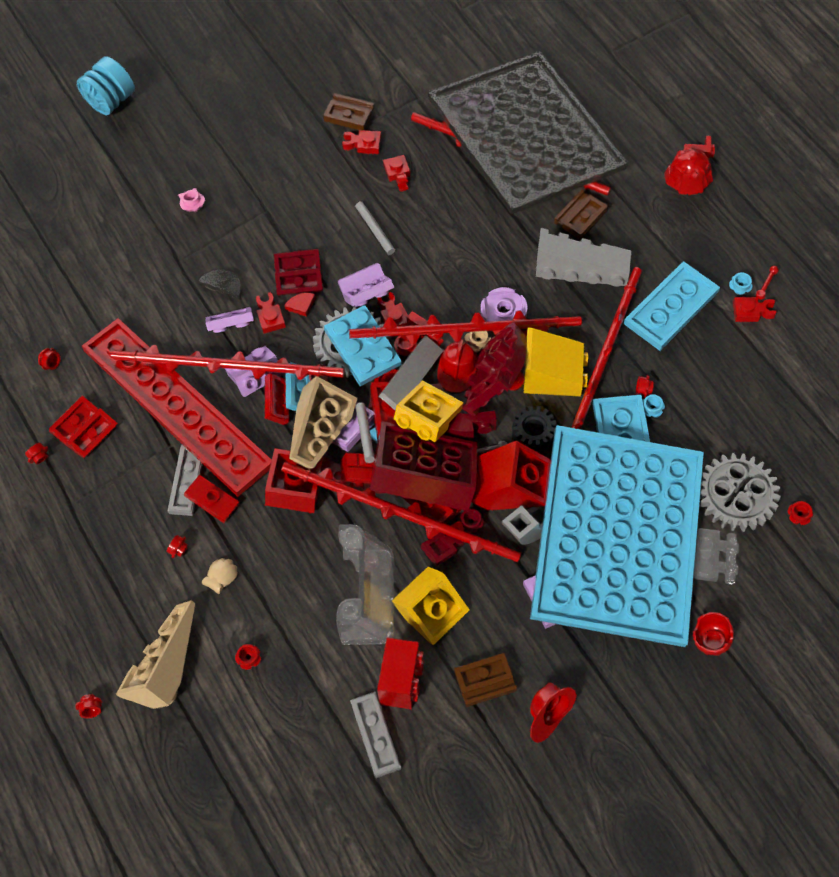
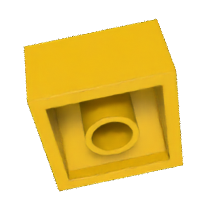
M429 566L392 600L404 619L432 645L469 611V608L445 574Z

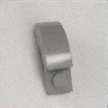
M521 505L506 517L502 524L521 544H530L541 538L545 506L532 507L525 510Z

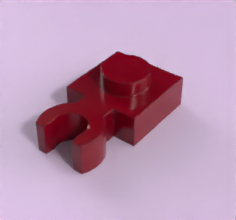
M439 533L434 538L423 542L421 549L437 567L454 556L457 552L456 547H462L466 542Z

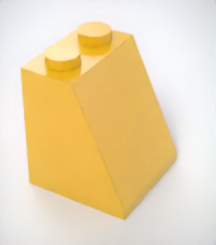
M528 328L524 393L581 396L582 387L587 388L588 374L583 373V367H587L588 353L584 352V343L538 329Z

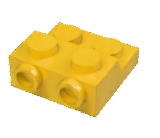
M422 380L397 404L394 420H396L401 428H410L417 432L421 439H430L436 442L448 430L450 421L462 410L463 402Z

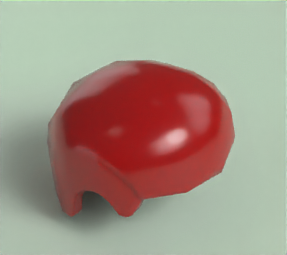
M709 612L697 619V624L693 631V640L698 650L706 655H721L732 646L734 630L729 618L721 613Z

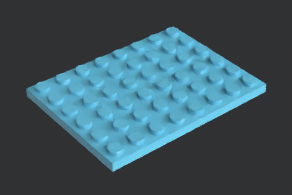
M557 425L554 433L530 619L681 647L687 646L704 452Z

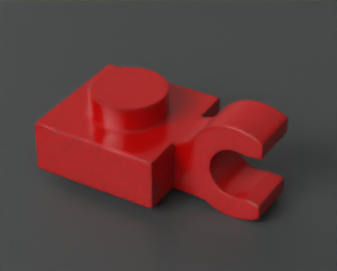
M404 155L383 160V166L389 182L396 180L400 192L408 190L406 182H408L407 177H410V170Z

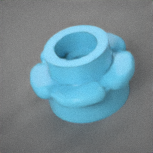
M740 272L732 277L729 286L735 293L745 294V292H750L752 289V279L748 274Z
M648 395L642 400L647 417H659L663 413L662 410H664L665 405L658 395Z

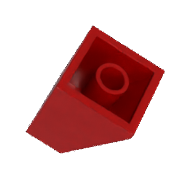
M517 440L477 456L476 490L472 503L486 510L515 509L521 505L524 508L544 507L546 504L551 460Z

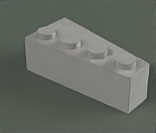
M541 228L536 277L561 279L568 282L580 281L590 284H609L616 287L627 285L630 272L631 250L607 244L596 246L591 240L582 238L581 241L568 239V234L559 233L556 236L548 234V229Z

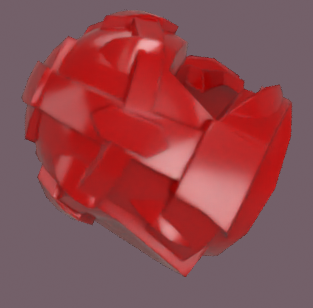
M689 147L678 151L671 165L669 164L665 171L666 184L673 187L679 194L693 195L703 193V189L713 181L709 158L701 149Z

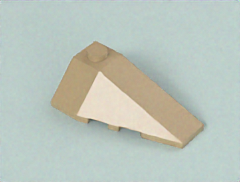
M318 376L305 385L296 409L289 459L310 470L313 469L328 450L333 440L341 433L340 431L351 420L357 398Z
M193 601L175 606L158 630L160 637L151 645L146 646L143 651L146 656L139 666L133 665L128 671L116 693L117 696L153 709L169 706L177 696L176 691L181 683L195 608Z

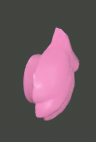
M196 188L178 195L181 199V208L188 212L198 211L205 202L204 196L198 193Z

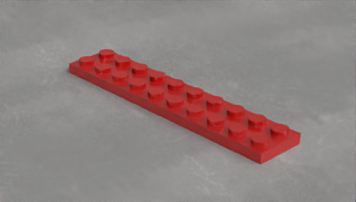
M119 318L82 345L87 355L237 497L270 470L272 459L175 370L171 373L168 372L166 365L163 363H134L133 361L111 359L112 350L131 352L138 350L145 353L150 348Z

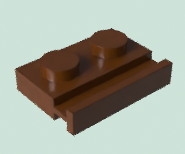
M334 93L333 99L323 115L324 121L364 131L370 120L371 113L374 111V103Z
M581 189L555 217L554 223L561 225L562 229L581 239L607 212L608 206L595 197L586 195Z
M505 653L454 668L466 707L517 691Z

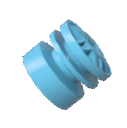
M106 56L92 66V71H87L77 80V87L84 99L95 110L104 115H109L113 112V109L119 106L120 101L126 100L135 91L134 83L125 69L115 60Z

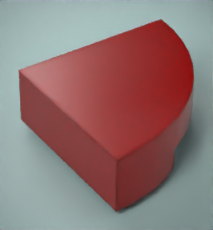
M301 293L295 295L287 301L285 310L307 317L315 300V294Z

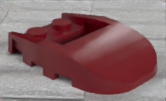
M515 323L507 325L493 336L484 346L476 360L474 367L477 368V372L469 377L468 383L471 385V390H466L465 398H467V402L462 407L464 411L472 416H476L480 407H484L493 396L500 395L504 390L509 391L524 366L527 350L526 336Z

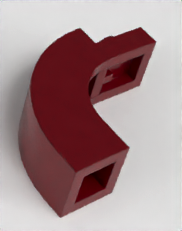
M441 383L430 384L442 391ZM495 410L479 412L476 416L458 413L450 421L448 430L443 435L474 442V433L486 434L496 430Z

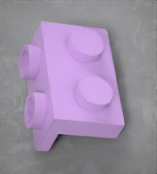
M378 263L338 280L345 302L355 307L368 303V299L375 296L377 298L385 296L389 293L388 290L394 288L392 280L384 276L382 268Z
M266 346L253 350L250 355L245 357V360L274 363L278 361L276 355ZM225 368L228 376L237 385L243 397L265 386V376L269 373L279 377L284 374L266 372L260 379H255L252 370Z

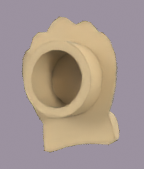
M221 558L215 560L211 564L207 576L202 580V584L220 594L222 589L236 578L238 574L237 566L233 564L231 559L225 560Z

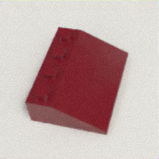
M382 421L372 469L370 490L468 511L476 490L477 442L442 435L436 442L430 439L423 440L418 436L417 432L410 428L403 429L399 425Z

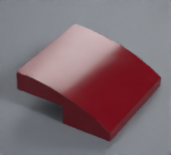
M319 249L274 254L277 296L323 291Z

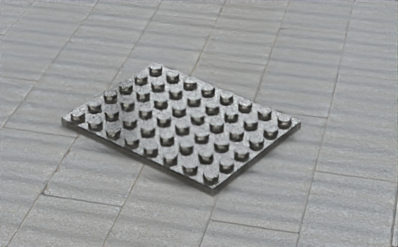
M540 51L428 91V99L511 215L627 169L628 162Z

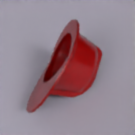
M464 339L448 345L443 350L439 361L437 380L441 383L444 390L451 393H460L467 390L471 386L468 383L470 375H475L476 373L474 365L478 355L469 344L465 343Z
M548 683L535 694L530 706V711L534 718L530 731L532 741L536 743L542 742L552 734L576 701L574 689L571 687L560 689L553 683Z

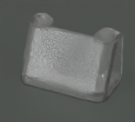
M339 525V542L343 547V559L351 560L355 565L356 572H359V599H346L340 603L337 609L336 625L341 644H384L387 638L393 637L394 604L392 602L394 599L393 551L389 546L357 525Z

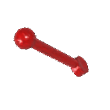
M777 266L770 267V274L761 290L756 292L757 299L765 298V291L770 281L779 271Z

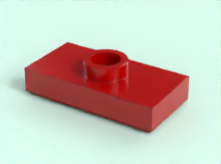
M269 373L265 376V419L285 425L289 423V409L286 408V379Z
M198 475L184 492L186 498L223 523L228 520L239 506V501L201 475Z

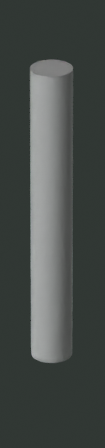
M362 201L358 202L355 207L388 255L393 254L395 249L365 204Z
M357 403L356 412L366 463H372L375 461L366 407L364 403Z

